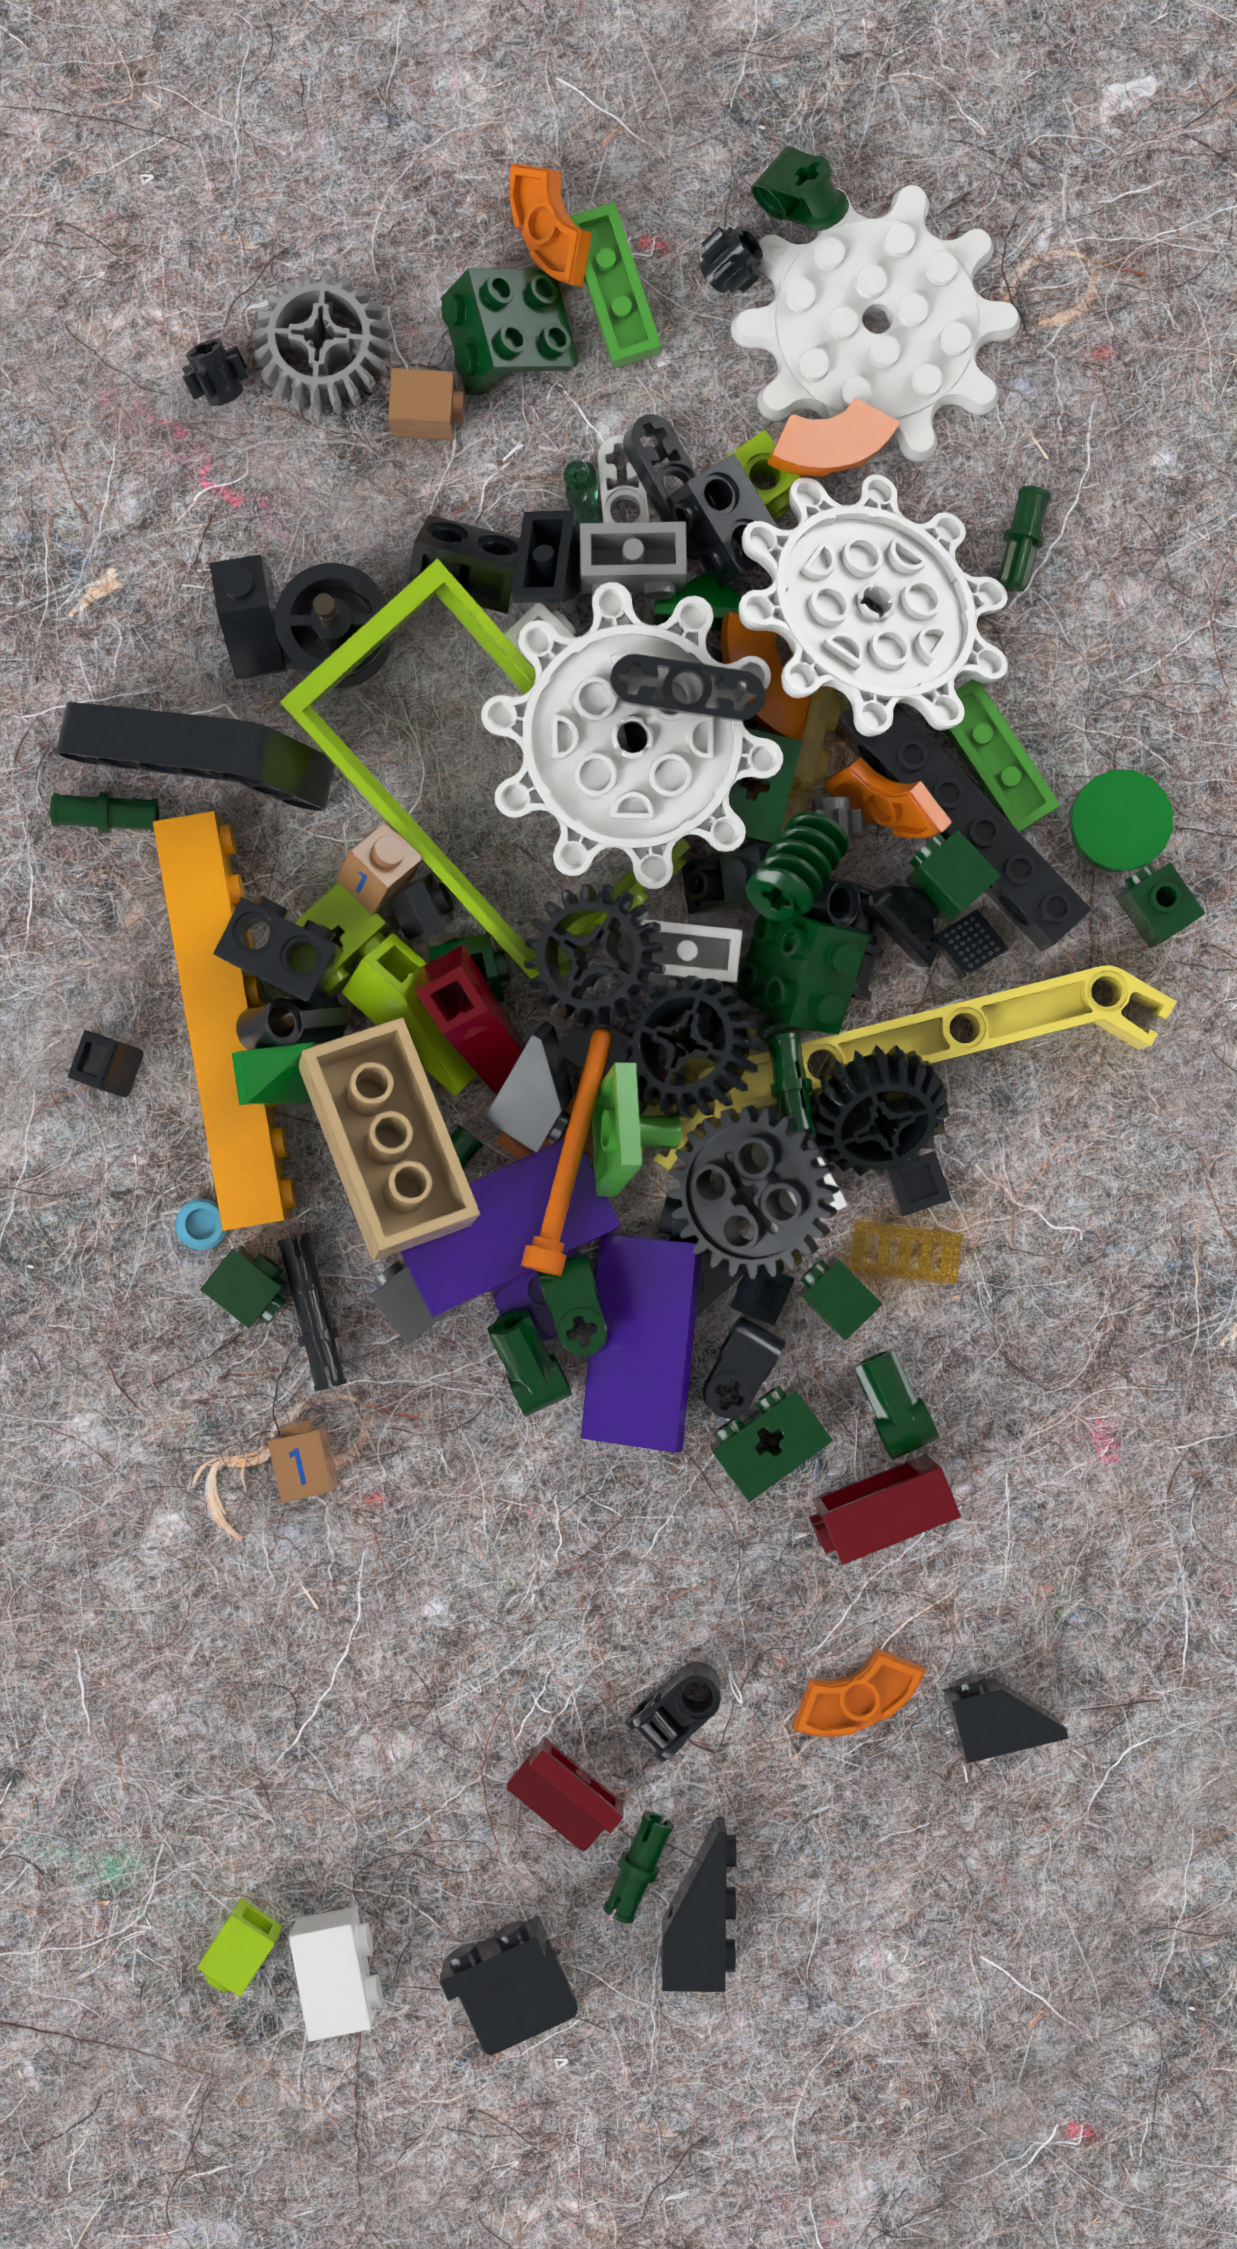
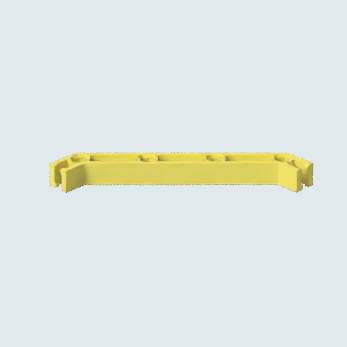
M1112 965L1099 966L839 1033V1035H831L801 1043L806 1078L812 1080V1086L815 1089L821 1087V1080L814 1078L808 1070L807 1062L812 1053L823 1052L830 1056L834 1063L832 1073L834 1074L836 1072V1060L845 1064L853 1061L855 1050L863 1056L870 1055L875 1044L885 1054L895 1045L903 1050L905 1054L914 1050L917 1055L922 1057L923 1061L928 1060L931 1065L1094 1023L1139 1050L1152 1046L1158 1033L1151 1029L1139 1028L1122 1015L1121 1011L1128 1004L1129 999L1150 1008L1149 1014L1155 1018L1161 1017L1163 1019L1168 1018L1177 1001L1121 968ZM1096 980L1106 982L1112 990V1000L1107 1007L1097 1004L1092 997L1091 989ZM955 1016L967 1018L973 1026V1036L968 1043L957 1042L950 1033L949 1026ZM769 1052L748 1057L750 1061L758 1066L759 1072L748 1073L744 1071L741 1079L748 1085V1091L742 1092L733 1087L729 1091L732 1096L733 1106L726 1107L716 1099L714 1115L707 1116L698 1108L694 1119L679 1117L681 1121V1141L677 1149L685 1146L688 1141L687 1134L694 1131L698 1124H702V1120L715 1116L717 1119H721V1111L734 1108L740 1114L742 1107L748 1105H755L756 1109L777 1104V1098L771 1096L770 1085L774 1083ZM715 1067L706 1068L701 1072L697 1082L710 1074ZM659 1104L655 1107L648 1105L642 1116L669 1115L660 1111ZM641 1147V1154H643L646 1147ZM670 1149L666 1157L657 1153L653 1161L669 1171L678 1158L675 1154L677 1149Z

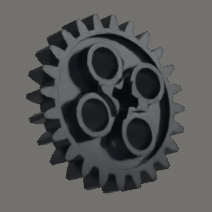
M755 1105L742 1107L740 1117L734 1108L721 1111V1122L715 1116L702 1120L705 1132L697 1129L687 1134L694 1148L683 1147L675 1152L679 1159L685 1163V1166L669 1170V1175L681 1181V1187L668 1191V1196L682 1201V1207L672 1212L671 1216L672 1218H686L689 1223L681 1231V1238L695 1234L699 1240L694 1247L693 1253L697 1255L708 1249L711 1250L713 1253L710 1259V1267L712 1268L729 1260V1275L733 1277L741 1273L746 1265L750 1278L756 1279L763 1275L765 1267L769 1274L774 1277L784 1272V1263L791 1269L802 1264L800 1252L810 1256L819 1249L811 1236L824 1238L831 1232L820 1219L830 1218L836 1215L838 1211L833 1206L825 1203L826 1197L839 1192V1187L825 1184L824 1176L836 1170L835 1165H820L817 1160L827 1147L820 1145L811 1149L807 1145L813 1132L811 1128L804 1129L798 1133L793 1132L796 1119L794 1115L786 1116L779 1123H776L777 1114L775 1107L763 1109L759 1119ZM755 1142L761 1144L768 1153L766 1168L758 1166L752 1158V1147ZM728 1151L733 1152V1161L728 1159ZM712 1170L719 1172L724 1177L726 1189L723 1195L717 1193L711 1186L710 1175ZM752 1184H755L759 1193L751 1200L746 1191L752 1187ZM781 1189H786L794 1195L797 1202L794 1214L786 1212L781 1207L779 1202ZM739 1215L747 1218L752 1224L753 1237L751 1240L744 1238L738 1231L737 1220ZM771 1222L777 1225V1233L771 1230Z

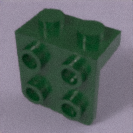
M467 268L440 298L442 318L448 326L455 352V367L461 375L466 395H483L506 372L569 371L578 362L558 281L541 269Z
M760 913L753 926V938L746 962L739 972L738 997L787 1026L839 1035L870 935L859 930L818 922L805 915H793L786 922H774Z

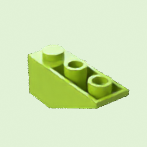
M392 933L361 960L341 993L377 1026L403 1017L422 1067L456 1097L478 1074L444 1037L415 992L418 968L427 963L398 936Z

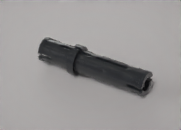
M307 1233L295 1237L300 1255L299 1258L295 1255L291 1237L277 1241V1245L282 1255L302 1336L297 1337L299 1346H305L315 1385L314 1391L316 1392L329 1388L324 1369L325 1366L329 1369L334 1387L346 1384L347 1379L344 1376L334 1339L339 1337L337 1327H331L310 1243V1234Z

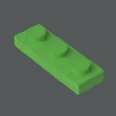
M615 202L569 216L577 227L592 233L584 281L613 369L661 354V342Z
M972 679L955 690L956 695L964 706L963 720L956 727L946 729L945 732L992 804L1020 833L1057 809L1060 803L982 684Z

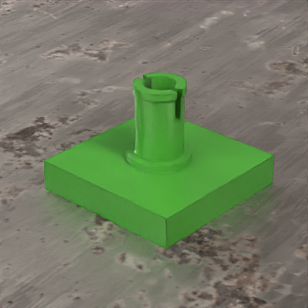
M614 1063L600 1085L592 1116L596 1196L616 1197L642 1166L641 1147L677 1149L680 1145L681 1121L678 1115H639L636 1063Z

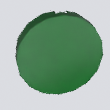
M1114 769L1095 776L1076 794L1069 810L1071 839L1075 849L1089 864L1107 872L1135 870L1151 863L1165 849L1173 831V810L1166 792L1151 777L1135 770Z

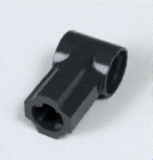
M336 996L319 998L316 1006L302 999L289 1000L278 998L244 1010L237 1020L236 1033L239 1041L246 1049L254 1050L314 1042V1044L326 1043L344 1037L345 1028L349 1023L346 1007L338 1002ZM268 1020L271 1023L272 1031L269 1028Z

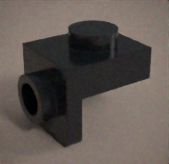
M433 873L410 882L407 887L389 901L407 939H413L424 933L428 937L445 929L455 919L452 914L454 905L450 894L442 882L437 883Z

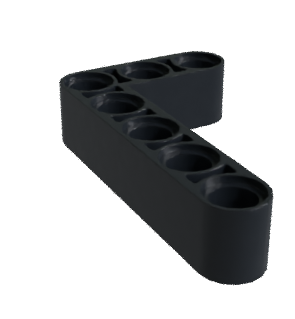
M77 702L66 703L56 749L57 755L86 764L237 782L283 803L313 811L326 810L335 767L324 753L273 728L255 722Z

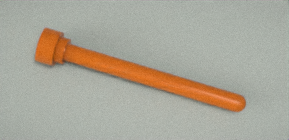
M597 1028L592 1033L539 1237H533L532 1245H526L521 1262L522 1267L562 1276L567 1255L562 1254L564 1243L560 1242L612 1043V1034L607 1028Z

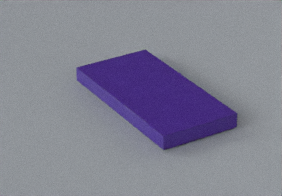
M565 1138L469 1183L480 1215L471 1226L400 1252L432 1319L533 1271L532 1269L522 1267L521 1262L526 1245H532L533 1237H539ZM584 1150L560 1242L564 1243L562 1254L565 1255L621 1227L608 1198L596 1196L595 1172Z
M607 1234L600 1238L596 1285L608 1336L604 1347L598 1353L588 1358L580 1439L673 1453L683 1452L702 1252L697 1255L693 1253L697 1243ZM596 1325L591 1327V1335L597 1332Z

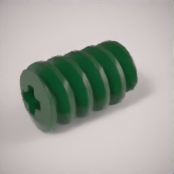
M806 811L792 817L786 823L784 831L778 835L775 844L769 848L766 857L759 863L756 872L748 880L746 892L753 907L763 916L774 922H786L793 915H803L808 912L812 907L814 899L820 895L823 885L828 883L832 871L837 869L841 858L846 855L850 846L848 835L833 819L819 813Z

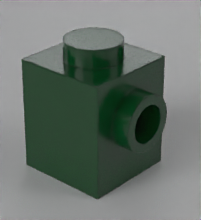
M1171 862L1156 871L1151 863L1144 866L1124 880L1129 889L1116 897L1149 948L1163 943L1206 914Z
M242 1247L231 1249L200 1291L247 1328L257 1326L261 1320L267 1325L274 1320L287 1303V1300L281 1295L289 1284L280 1278L284 1271L273 1260L262 1253H258L254 1258Z

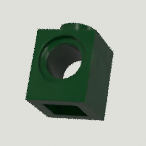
M822 1258L819 1259L800 1278V1281L805 1286L797 1294L845 1341L883 1305L836 1258H833L828 1264Z

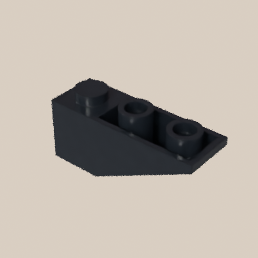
M724 1817L715 1818L662 1918V1991L726 1992V1973H735V1939H726V1920H736L735 1887H726V1867H736V1834H727Z

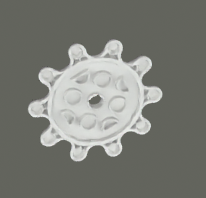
M916 185L903 187L896 192L887 214L876 219L865 218L856 213L849 197L845 193L849 201V208L844 218L831 228L818 231L817 236L812 242L796 245L777 235H767L758 241L763 257L760 260L761 265L757 269L771 279L775 288V296L772 302L765 307L747 309L738 313L732 320L731 335L739 346L749 349L760 348L767 350L777 361L778 370L776 376L760 390L757 398V408L766 419L781 421L800 409H810L817 412L822 419H829L844 412L853 399L857 398L900 421L893 436L898 442L903 456L912 462H925L932 457L938 443L933 429V417L940 408L946 405H957L974 415H985L995 408L999 399V391L996 384L977 367L976 354L986 343L1002 342L1015 336L1020 326V316L1014 305L1008 302L986 300L978 295L974 289L973 280L975 274L991 260L994 251L993 242L984 230L972 229L954 240L936 238L926 228V216L929 210L927 195ZM884 311L890 323V328L881 334L869 332L862 322L863 315Z
M874 474L868 476L861 484L859 501L849 506L841 505L832 500L823 486L816 480L807 477L798 478L793 482L789 490V505L796 516L798 526L792 530H781L769 523L754 521L747 525L742 535L744 553L767 570L772 578V585L767 589L753 590L743 595L739 603V619L750 630L775 632L788 642L793 652V657L782 670V687L784 691L794 698L810 696L820 686H830L841 691L851 702L854 726L857 731L865 736L880 735L889 729L892 725L893 709L896 703H906L915 707L931 727L937 730L956 727L963 720L964 706L954 689L955 677L962 675L984 684L1001 679L1007 672L1008 663L1002 651L987 643L980 636L977 629V619L979 616L999 612L1006 605L1008 600L1006 589L998 580L992 577L970 576L958 566L955 560V551L963 542L966 534L965 527L959 518L953 514L943 512L938 513L929 522L924 524L911 522L899 511L897 490L888 478ZM864 597L871 598L872 601L882 606L884 614L879 617V613L873 612L866 604H861V601Z
M608 582L602 584L592 597L593 624L590 630L583 636L577 638L565 637L558 633L552 625L541 620L530 621L524 625L519 633L518 643L523 655L531 661L535 668L536 679L534 686L523 696L496 695L488 699L483 705L481 719L484 727L490 733L515 740L523 752L521 769L514 776L499 784L495 791L497 808L502 814L511 818L522 817L536 810L548 811L556 817L560 824L561 833L553 852V861L561 873L568 876H579L587 871L599 851L605 848L616 847L629 855L633 864L635 878L640 885L648 889H658L670 881L673 874L672 848L681 837L690 834L698 835L704 838L713 848L723 852L733 851L742 844L746 833L745 825L740 817L733 812L729 804L730 789L736 781L744 777L769 778L775 775L782 766L783 753L774 741L767 738H758L750 734L745 729L743 722L631 706L620 702L613 695L609 684L610 673L615 663L626 655L641 654L743 670L756 675L763 683L765 690L770 684L771 672L767 663L756 656H747L729 664L719 663L711 658L706 650L705 640L707 632L712 625L713 610L705 599L698 596L686 597L678 603L672 616L666 622L660 625H648L636 617L629 591L619 583ZM631 665L627 674H619V682H624L628 686L627 693L637 695L640 686L656 687L653 699L664 701L662 685L668 669L657 668L659 675L657 679L641 676V667L637 665ZM681 673L672 682V693L681 703H694L702 694L701 681L692 673ZM711 676L712 693L706 707L716 709L715 699L720 697L733 700L734 710L742 711L743 706L754 697V694L747 693L746 683L741 681L738 682L733 690L717 689L721 678ZM625 723H638L645 729L647 743L640 752L629 753L620 748L617 741V733Z

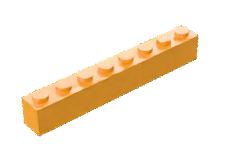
M215 811L153 821L222 1231L291 1220L290 1209L297 1208V1194L292 1177L285 1178L282 1158L289 1156L288 1141L284 1127L276 1128L273 1107H278L280 1104L239 1105L232 1053L248 1050L239 1041L236 1033V1023L239 1015L244 1010L263 1004L260 981L258 977L250 976V973L213 955L242 897L245 898L240 874L233 875L230 855L237 854L233 827L231 824H224V820ZM249 928L246 934V943L249 949H254L252 933Z

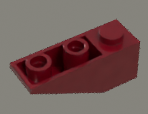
M462 944L418 968L415 992L444 1037L490 1089L498 1095L526 1044L468 950Z

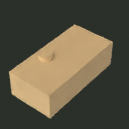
M402 1017L302 1050L298 1068L372 1262L471 1226L480 1215V1212L404 1018Z

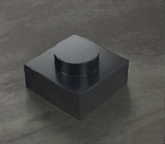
M935 1151L920 1155L919 1162L913 1159L903 1161L901 1171L895 1166L885 1168L900 1216H906L952 1200Z
M766 1267L762 1276L751 1279L746 1268L743 1277L738 1283L730 1308L775 1326L795 1279L783 1273L772 1277Z

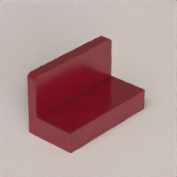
M543 1737L507 1782V1790L581 1851H586L604 1829L611 1833L624 1818L623 1801L545 1737Z

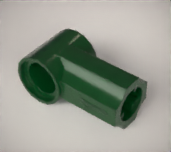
M513 1309L498 1316L496 1321L487 1328L488 1334L508 1372V1383L524 1416H530L573 1396L555 1354H549L528 1310L516 1311Z
M891 1348L877 1353L853 1366L861 1388L876 1416L873 1418L874 1425L892 1460L940 1439L931 1415L920 1397H916L895 1349Z

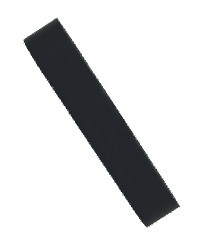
M647 414L640 417L626 431L623 439L624 451L662 522H676L672 506L663 489V478L667 475H673L685 484L698 475L668 421L661 416ZM644 435L646 437L654 436L658 444L655 447L647 446L644 448L640 439ZM667 457L670 462L666 463L656 472L653 466L657 462L660 464ZM704 493L708 505L716 509L709 495ZM686 532V558L700 560L699 550L688 532Z
M629 654L620 658L615 663L609 678L613 695L624 704L734 722L749 720L762 709L765 702L764 685L751 672L648 655ZM631 665H637L641 667V676L657 679L659 677L657 668L668 669L662 685L664 701L653 699L656 687L640 686L637 695L627 693L628 686L624 682H619V674H627ZM692 673L699 678L702 684V694L696 702L685 704L679 702L674 697L672 682L677 675ZM711 676L721 678L717 689L733 690L738 682L746 683V692L754 694V702L746 703L742 711L734 710L733 700L717 697L715 699L716 709L706 707L712 693Z

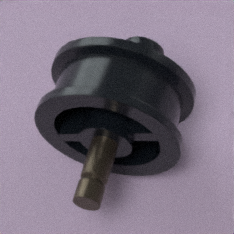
M340 563L315 565L297 574L283 589L275 610L276 635L292 665L306 678L386 606L387 603L377 584L359 569ZM394 634L334 688H349L359 685L378 673L391 653Z

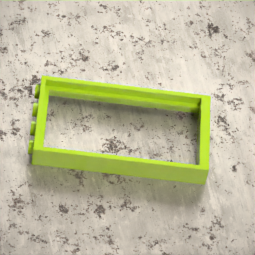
M437 558L280 701V705L375 811L423 857L422 862L444 884L454 898L531 981L534 977L540 975V970L526 969L524 961L529 958H537L535 953L525 946V942L312 708L435 595L523 694L531 690L536 679L533 666ZM683 837L676 841L672 848V876L686 864L681 855L691 847ZM633 869L613 886L615 901L624 891L634 895L630 911L636 906L643 904L649 897L643 891L646 887L641 886L636 880ZM598 912L585 915L576 920L567 931L585 937L594 930L597 924L603 925L608 913ZM583 946L588 952L595 948ZM559 947L558 965L563 977L572 968V964L568 961L570 958L569 954Z

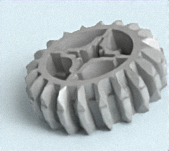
M324 270L320 278V283H313L311 276L304 272L301 279L303 285L298 288H294L292 283L284 280L283 288L286 295L283 298L269 293L267 301L272 311L258 310L257 320L263 328L253 330V341L256 346L260 347L254 351V359L258 366L264 367L261 372L264 382L267 385L275 384L274 392L280 400L283 401L292 396L291 402L293 407L299 410V412L311 401L312 410L318 416L322 414L325 403H331L334 412L341 414L343 411L342 400L349 398L352 404L359 407L362 401L358 391L362 388L369 393L375 394L377 386L372 376L386 377L387 367L382 359L390 357L392 353L390 342L385 340L390 335L389 325L387 321L380 320L383 316L380 304L377 301L369 303V292L364 286L353 291L351 279L346 275L336 285H333L331 274ZM333 312L342 314L354 321L362 330V334H351L349 328L335 325ZM311 314L308 320H306L303 323L296 324L299 320ZM326 328L329 339L324 341L323 348H320V355L318 358L315 348L321 346L322 339L325 338ZM283 353H292L296 359L308 361L312 375H304L291 368L284 361ZM350 363L340 372L333 374V371L339 365Z

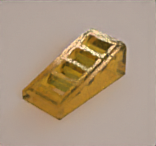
M855 1220L849 1270L851 1272L956 1285L962 1233ZM871 1233L880 1234L877 1264L867 1263ZM892 1235L901 1236L897 1266L888 1265ZM913 1238L922 1239L919 1269L910 1268ZM934 1241H943L940 1272L931 1271Z

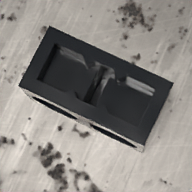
M735 453L689 480L667 497L672 506L675 521L686 522V532H688L699 550V557L704 570L715 578L720 588L759 564L746 556L742 548V535L747 525L754 521H763L778 528ZM704 493L711 496L715 502L716 509L708 505ZM731 538L740 544L742 555L734 549Z
M428 515L414 541L408 585L438 558L480 607L508 614L513 603L511 596L520 538Z
M263 896L259 897L256 904L242 897L213 955L316 1006L343 953V950L338 945L332 943L335 933L308 919L303 928L286 920L285 917L289 910ZM257 923L268 924L270 938L267 944L259 949H249L246 943V934L249 928ZM304 946L314 947L318 955L315 967L306 973L296 972L292 965L295 952Z

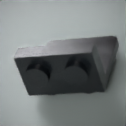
M539 1916L525 1922L516 1921L500 1929L495 1936L476 1945L475 1943L465 1944L455 1949L444 1959L439 1981L448 2001L457 1997L460 1998L483 2051L489 2055L497 2054L574 2018L578 2012V2002Z

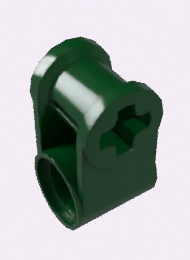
M786 146L751 186L754 199L769 215L778 220L785 219L809 227L815 231L826 230L836 225L844 218L849 208V201L845 193L836 189L830 178L832 169L828 160L823 156H814L801 152L792 146Z
M583 1253L567 1258L562 1276L537 1271L544 1299L549 1312L552 1313L563 1347L572 1354L581 1357L592 1356L598 1353L604 1347L608 1335L607 1326L598 1300L600 1297L587 1254ZM579 1319H584L589 1326H597V1332L590 1335L591 1344L583 1347L578 1340H570L569 1333L577 1329L575 1321Z

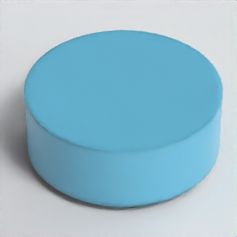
M212 1199L191 1200L179 1210L176 1217L175 1226L178 1237L185 1245L196 1250H206L218 1246L225 1240L229 1230L222 1231L218 1202Z

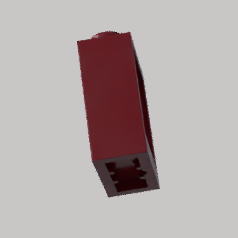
M927 1454L812 1499L817 1513L809 1516L818 1542L822 1546L825 1555L834 1552L842 1565L961 1518L942 1467Z

